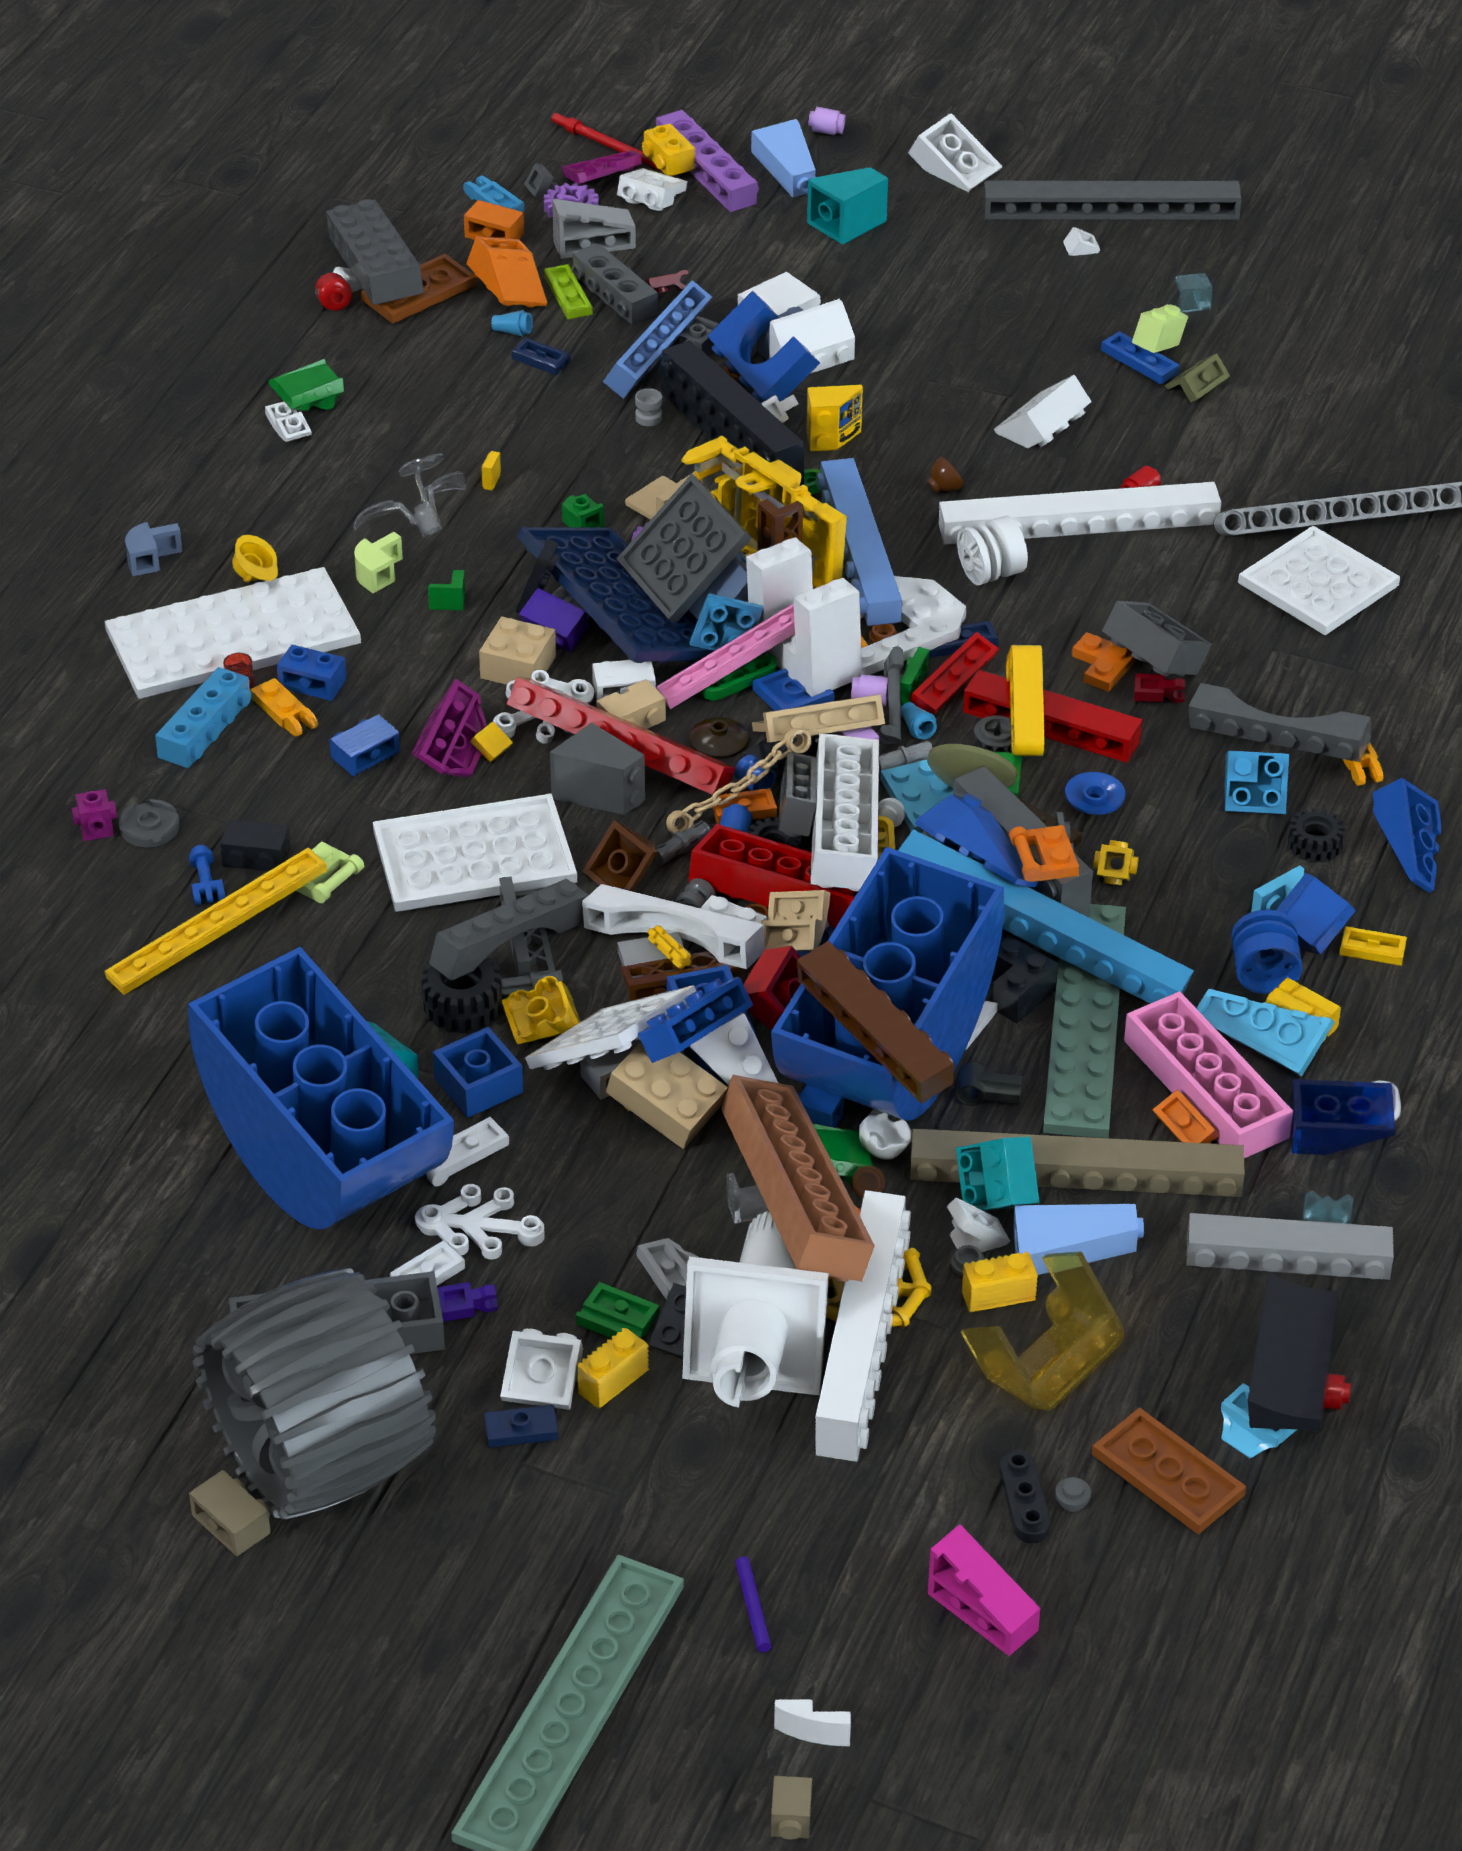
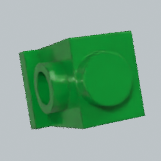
M586 494L577 497L571 495L562 503V521L568 527H604V505L601 503L596 504Z

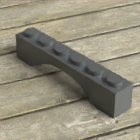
M1200 683L1189 704L1190 728L1356 762L1361 761L1371 740V718L1369 716L1344 711L1317 717L1293 718L1278 716L1260 711L1236 697L1229 688Z
M564 879L440 931L436 934L429 964L450 980H454L474 971L497 947L521 932L545 927L553 929L560 934L581 924L583 917L582 901L588 894L577 887L575 883Z

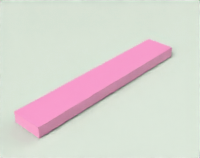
M794 603L656 686V689L666 698V705L669 709H672L794 635Z

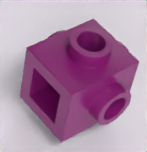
M106 789L75 794L77 807L71 808L74 825H80L83 841L114 836L112 819L117 818L114 800L108 801Z

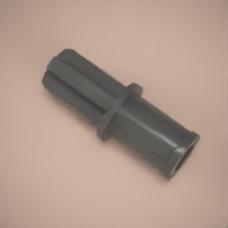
M557 970L533 974L531 971L526 976L501 979L502 997H508L517 990H525L527 992L534 990L536 983L546 976H553L558 982H563L562 972Z

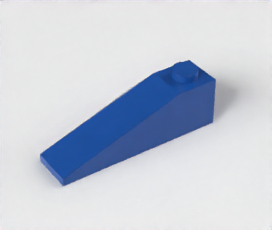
M1400 778L1373 792V813L1410 881L1430 893L1434 891L1437 870L1433 856L1439 852V844L1435 839L1437 835L1441 834L1442 827L1438 801L1405 779Z
M967 793L964 797L949 795L917 818L915 823L917 826L943 843H946L948 840L955 845L961 846L958 852L965 856L985 861L983 865L987 869L1013 884L1036 887L1037 881L1028 882L1024 879L1022 874L1023 865L1017 850L993 814L981 805L982 800L976 796Z

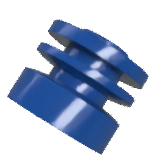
M1257 910L1244 915L1235 923L1231 932L1237 979L1244 988L1255 993L1270 994L1287 977L1295 982L1299 980L1303 971L1296 924L1290 916L1276 910Z

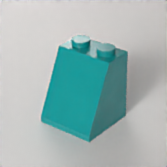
M869 167L809 179L807 224L843 245L886 222L888 177Z

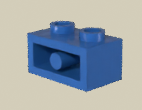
M291 644L277 664L278 681L287 690L330 701L334 699L347 680L345 657Z

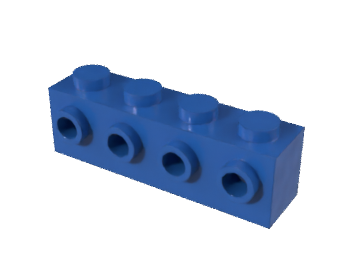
M740 977L722 983L720 978L703 986L704 993L702 990H699L685 997L686 1004L682 1001L667 1008V1016L662 1013L646 1021L649 1027L639 1032L638 1036L651 1062L654 1063L681 1052L752 1007L753 1003Z

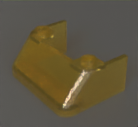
M1082 1251L1045 1254L1042 1257L1057 1284V1287L1049 1294L1046 1301V1310L1053 1325L1019 1357H1017L1000 1326L965 1328L961 1332L986 1378L1035 1410H1051L1055 1408L1114 1352L1123 1341V1325Z

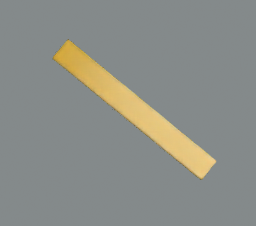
M309 847L108 968L105 970L106 978L123 995L129 993L327 872V864Z

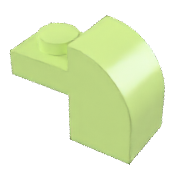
M395 532L374 543L363 539L355 548L356 578L370 592L375 593L395 582L394 563L403 559L401 536Z

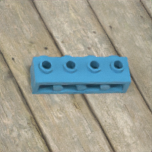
M218 667L155 735L158 758L189 768L196 759L203 755L206 748L213 741L217 740L225 727L234 721L235 716L250 703L252 692L249 686V677Z

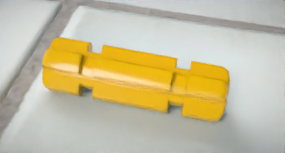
M656 925L648 930V940L672 961L676 967L683 969L691 964V954L667 933L662 926Z

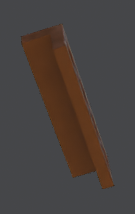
M768 499L758 503L757 552L782 543L790 535L802 542L803 504L796 501L779 509ZM793 514V518L785 527L784 518Z
M707 951L691 954V964L683 969L676 967L667 958L622 966L621 975L627 986L628 1002L667 992V976L728 964L720 963L712 953ZM753 964L748 969L729 965L733 978L740 977L744 984L749 976L748 972L753 969ZM674 969V970H677V971L667 972V971H665V970ZM645 975L643 977L632 978V976Z

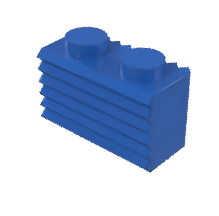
M380 714L370 719H364L357 726L345 732H338L333 738L329 739L331 758L354 777L357 773L360 774L361 771H365L366 768L369 769L371 766H375L376 763L379 764L380 761L384 762L386 758L389 759L390 756L400 752L398 730H395L394 726H391L390 723L388 724L387 720H384L383 717L381 718Z

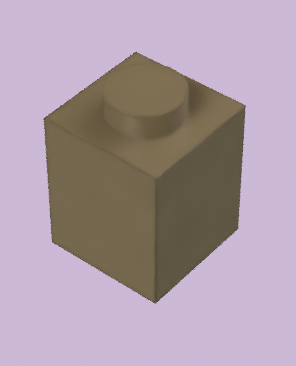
M774 1776L771 1836L790 1840L809 1838L812 1778Z

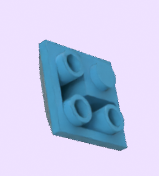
M708 593L689 642L690 646L716 651L757 626L764 609L763 605Z
M1228 751L1226 753L1225 811L1286 814L1289 754Z

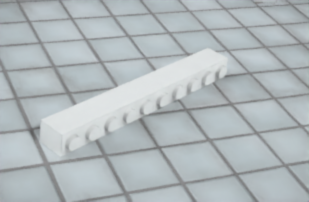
M1215 482L944 501L939 502L938 524L944 545L957 544L960 529L972 527L980 523L985 525L989 520L1006 515L1013 518L1018 524L1024 539L1214 525V520L1221 510V500Z

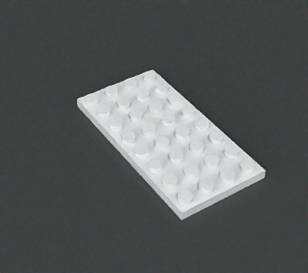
M324 567L105 621L107 634L138 699L204 683L218 667L240 674L276 665L291 644L327 652L361 643L360 632Z

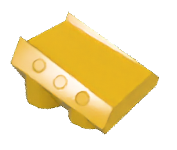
M546 976L536 983L534 990L528 992L517 990L502 1000L517 1045L563 1034L581 1022L567 986L562 981L558 982L553 976Z

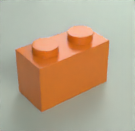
M478 200L464 214L465 237L474 240L476 236L520 239L524 235V212Z

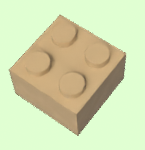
M501 617L479 651L480 678L507 685L508 682L516 680L517 677L531 679L532 673L536 670L547 672L556 657L555 629Z

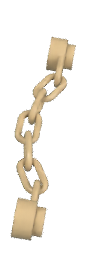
M800 728L790 729L785 734L784 739L773 747L772 752L764 760L758 761L748 770L747 776L737 783L725 785L714 792L713 796L700 803H692L682 811H673L667 817V829L671 833L690 828L694 824L693 821L698 819L703 811L716 805L722 806L736 798L744 788L760 781L768 774L770 767L777 760L785 758L788 752H806L811 745L810 734ZM797 735V741L793 744V738ZM785 744L788 749L787 751L782 753L780 750H777ZM759 766L765 769L757 777L755 774H752ZM731 788L733 794L721 801V797L718 795ZM694 808L697 814L691 817L687 812ZM680 818L679 825L675 827L676 819Z

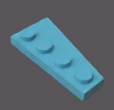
M1212 989L1207 990L1196 1008L1221 1034L1301 1077L1335 1023L1331 1018L1312 1016L1306 1012L1294 1009L1292 1011L1265 1002L1259 1003L1248 1000L1245 997Z

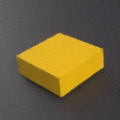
M490 451L482 465L483 489L493 491L501 475L500 452Z
M491 722L470 741L490 763L513 744L494 722Z

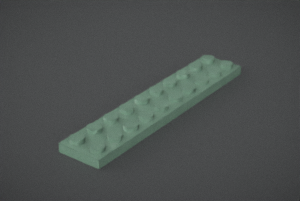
M1090 904L1089 918L1124 935L1126 907ZM1059 958L1043 1133L1108 1138L1120 988Z
M617 1555L452 1831V1842L474 1851H531L683 1590L684 1578L622 1555Z

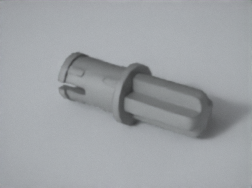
M925 741L906 748L899 746L896 751L879 755V773L881 774V770L926 760L929 751L933 748L932 744L929 741Z

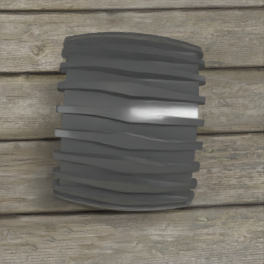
M351 1268L309 1276L271 1290L249 1301L215 1323L196 1339V1345L193 1347V1354L198 1356L193 1360V1368L197 1371L201 1370L202 1374L196 1379L197 1387L200 1389L205 1388L208 1396L202 1403L205 1410L212 1408L217 1423L212 1425L214 1433L222 1431L229 1445L223 1451L226 1456L233 1454L240 1465L235 1470L239 1478L246 1476L250 1481L251 1485L247 1488L248 1492L253 1497L260 1495L262 1497L261 1500L267 1505L271 1515L275 1518L289 1519L336 1505L369 1490L416 1459L432 1445V1438L436 1435V1428L430 1425L436 1420L435 1411L428 1410L427 1403L432 1400L431 1391H423L420 1379L425 1377L423 1368L415 1369L409 1355L415 1351L413 1344L405 1346L398 1333L403 1328L400 1320L391 1321L386 1313L390 1308L386 1299L378 1301L374 1296L377 1288L372 1283L363 1284L365 1280L363 1274L360 1272L354 1273Z

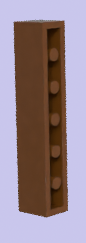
M827 941L797 960L798 981L921 1104L953 1084L954 1063L949 1054L945 1051H940L933 1044L930 1036L924 1030L920 1031L912 1023L904 1010L899 1011L891 1003L887 993L882 989L878 990L870 982L868 975L862 969L858 970L850 962L849 957L843 950H838Z

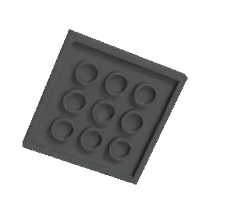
M691 474L617 557V560L670 621L677 623L752 537L706 486Z

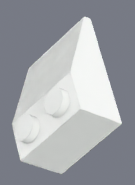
M951 113L920 134L908 152L925 171L967 192L1002 168L1001 164Z

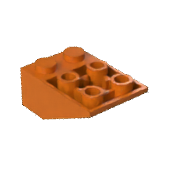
M475 237L466 264L474 272V275L482 280L486 288L493 292L501 304L506 306H513L514 304L524 305L530 308L547 306V300L532 252L519 239Z

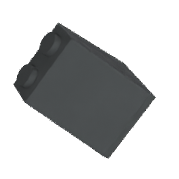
M589 724L550 751L551 793L555 800L623 815L645 801V755L597 725Z

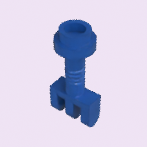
M204 845L195 846L189 854L190 865L197 868L200 883L191 884L195 906L201 905V895H206L207 904L214 903L212 893H217L219 901L225 898L222 879L212 881L209 865L213 863L214 857L212 851Z

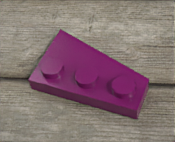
M630 150L561 167L563 177L581 184L618 171L633 170L634 166L642 163L640 154Z

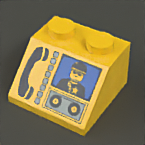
M862 385L808 387L807 436L810 451L838 450L861 433Z

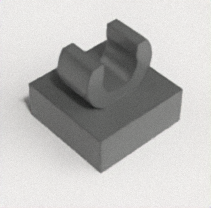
M538 163L534 164L524 183L533 196L540 199L544 198L548 189L555 190V185L559 184L552 182L554 177L544 165Z

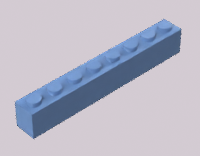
M854 458L821 461L820 473L816 474V484L818 490H822V503H827L847 516L844 547L845 571L847 578L852 579L851 585L859 590L860 615H864L867 626L901 622L902 598Z

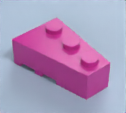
M961 1524L930 1549L928 1595L1008 1656L1038 1632L1039 1606Z

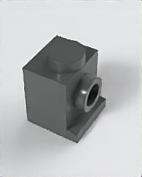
M696 315L694 322L679 335V344L690 340L708 356L713 351L711 347L714 345L708 338V335L719 323Z

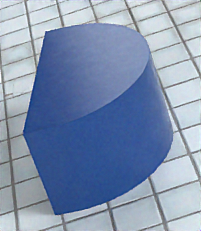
M886 847L828 939L838 950H843L847 954L850 962L858 970L862 969L868 975L870 982L878 990H884L889 996L891 1003L899 1011L904 1010L912 1023L920 1031L924 1030L940 1051H945L949 1054L954 1063L953 1073L973 1034L994 973L1003 928L1004 887ZM800 984L771 1031L775 1064L779 1072L785 1077L906 1121L916 1119L922 1115L940 1095L938 1093L921 1104L802 984Z
M301 947L188 1003L189 1032L194 1058L205 1091L222 1128L244 1165L263 1190L282 1210L301 1224L314 1229L328 1228L436 1169L447 1160L453 1142V1118Z

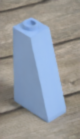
M794 119L753 130L751 153L792 198L807 194L808 180L815 178V167L798 120Z
M1136 1204L1015 1205L1013 1223L1015 1254L1018 1252L1021 1254L1025 1251L1028 1252L1037 1275L1136 1252L1137 1239L1143 1238L1144 1235L1143 1218H1137Z

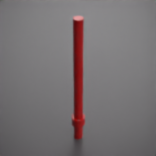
M554 113L551 117L553 123L565 127L567 132L574 135L580 134L620 153L630 150L637 152L641 156L642 163L658 169L655 163L645 156L643 151L582 125L580 120L573 117L567 118L558 113Z

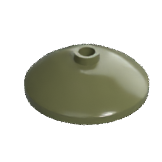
M943 744L932 748L927 758V763L932 772L953 789L954 779L983 766L1007 788L1011 787L1017 778V770L1010 761L999 754L976 746Z

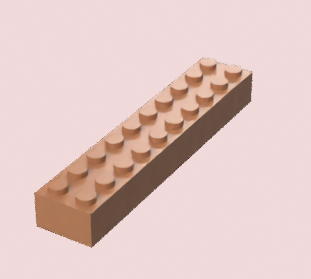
M732 1075L721 1110L796 1269L829 1273V1276L842 1282L849 1280L862 1282L875 1245L794 1086Z

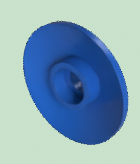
M1086 772L1076 775L1068 781L1065 787V798L1073 808L1080 812L1101 815L1111 813L1123 804L1125 789L1122 783L1111 775L1100 772Z

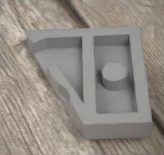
M669 1238L638 1245L636 1256L666 1300L673 1283L686 1286L689 1257H698L691 1252L684 1251L680 1245Z

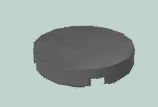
M148 799L145 800L144 804L138 805V802L130 804L122 811L119 817L121 836L126 842L139 847H156L168 843L177 835L180 829L177 810L173 805L162 800Z

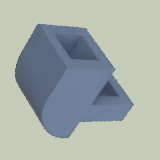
M148 522L133 527L125 538L128 566L132 576L160 571L158 557L183 552L178 523L150 528Z

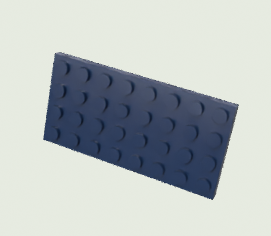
M520 527L517 538L537 559L548 538L559 543L554 554L559 558L550 573L569 592V595L583 607V610L598 623V626L613 639V642L628 655L631 661L635 663L649 661L666 663L667 661L690 662L701 660L714 652L713 650L690 646L689 642L698 619L689 610L677 623L670 621L620 564L617 557L625 550L628 544L612 527Z

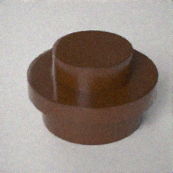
M870 1165L859 1168L852 1178V1187L855 1193L864 1198L865 1190L882 1193L885 1188V1177L882 1171Z

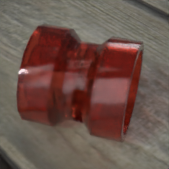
M240 652L226 656L223 661L224 669L249 677V686L252 689L255 684L252 673V658L248 654Z

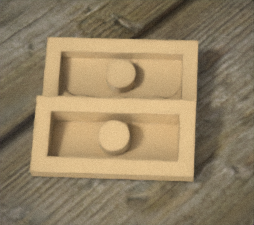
M825 890L770 892L768 920H761V924H764L765 950L793 946L796 951H813L821 942L827 921L830 892Z

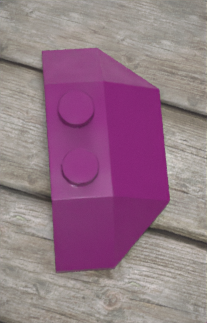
M455 679L429 716L411 754L441 774L469 778L473 774L482 754L470 741L487 726L485 715L480 706L482 704L480 695Z

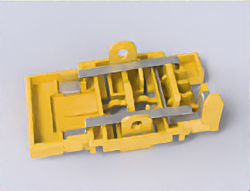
M722 435L687 451L682 458V462L686 465L695 464V477L699 480L721 470L726 473L715 478V482L719 483L718 489L711 491V493L752 537L740 552L748 553L745 554L746 556L757 552L759 502L768 499L780 509L799 501L803 504L802 543L811 550L813 588H818L831 583L833 580L842 578L847 516L827 503H821L812 497L811 493L808 492V487L804 484L800 486L801 473L781 460L768 462L754 452L749 453V449L746 447L738 449L727 442V439ZM793 514L784 518L785 527L793 518Z

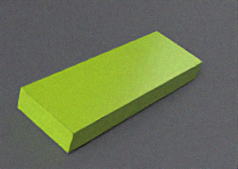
M569 264L544 269V277L567 320L593 315L592 306Z

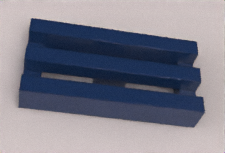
M525 338L511 351L512 359L554 375L559 373V369L563 370L565 364L571 362V354Z

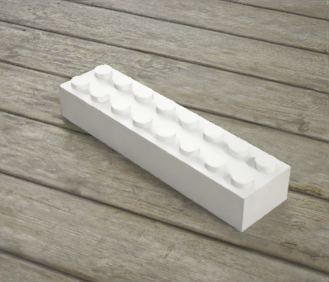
M819 733L816 755L817 803L813 816L811 884L822 888H849L852 891L858 892L878 859L879 740Z
M865 1190L860 1217L875 1247L862 1282L849 1280L844 1284L816 1412L817 1456L857 1462L860 1448H867L869 1438L868 1420H872L874 1415L875 1399L873 1397L874 1392L878 1391L880 1386V1363L885 1362L886 1335L891 1333L893 1323L892 1306L897 1305L899 1294L898 1278L902 1279L905 1264L903 1254L904 1251H908L910 1242V1231L908 1230L911 1211L905 1210L906 1196Z

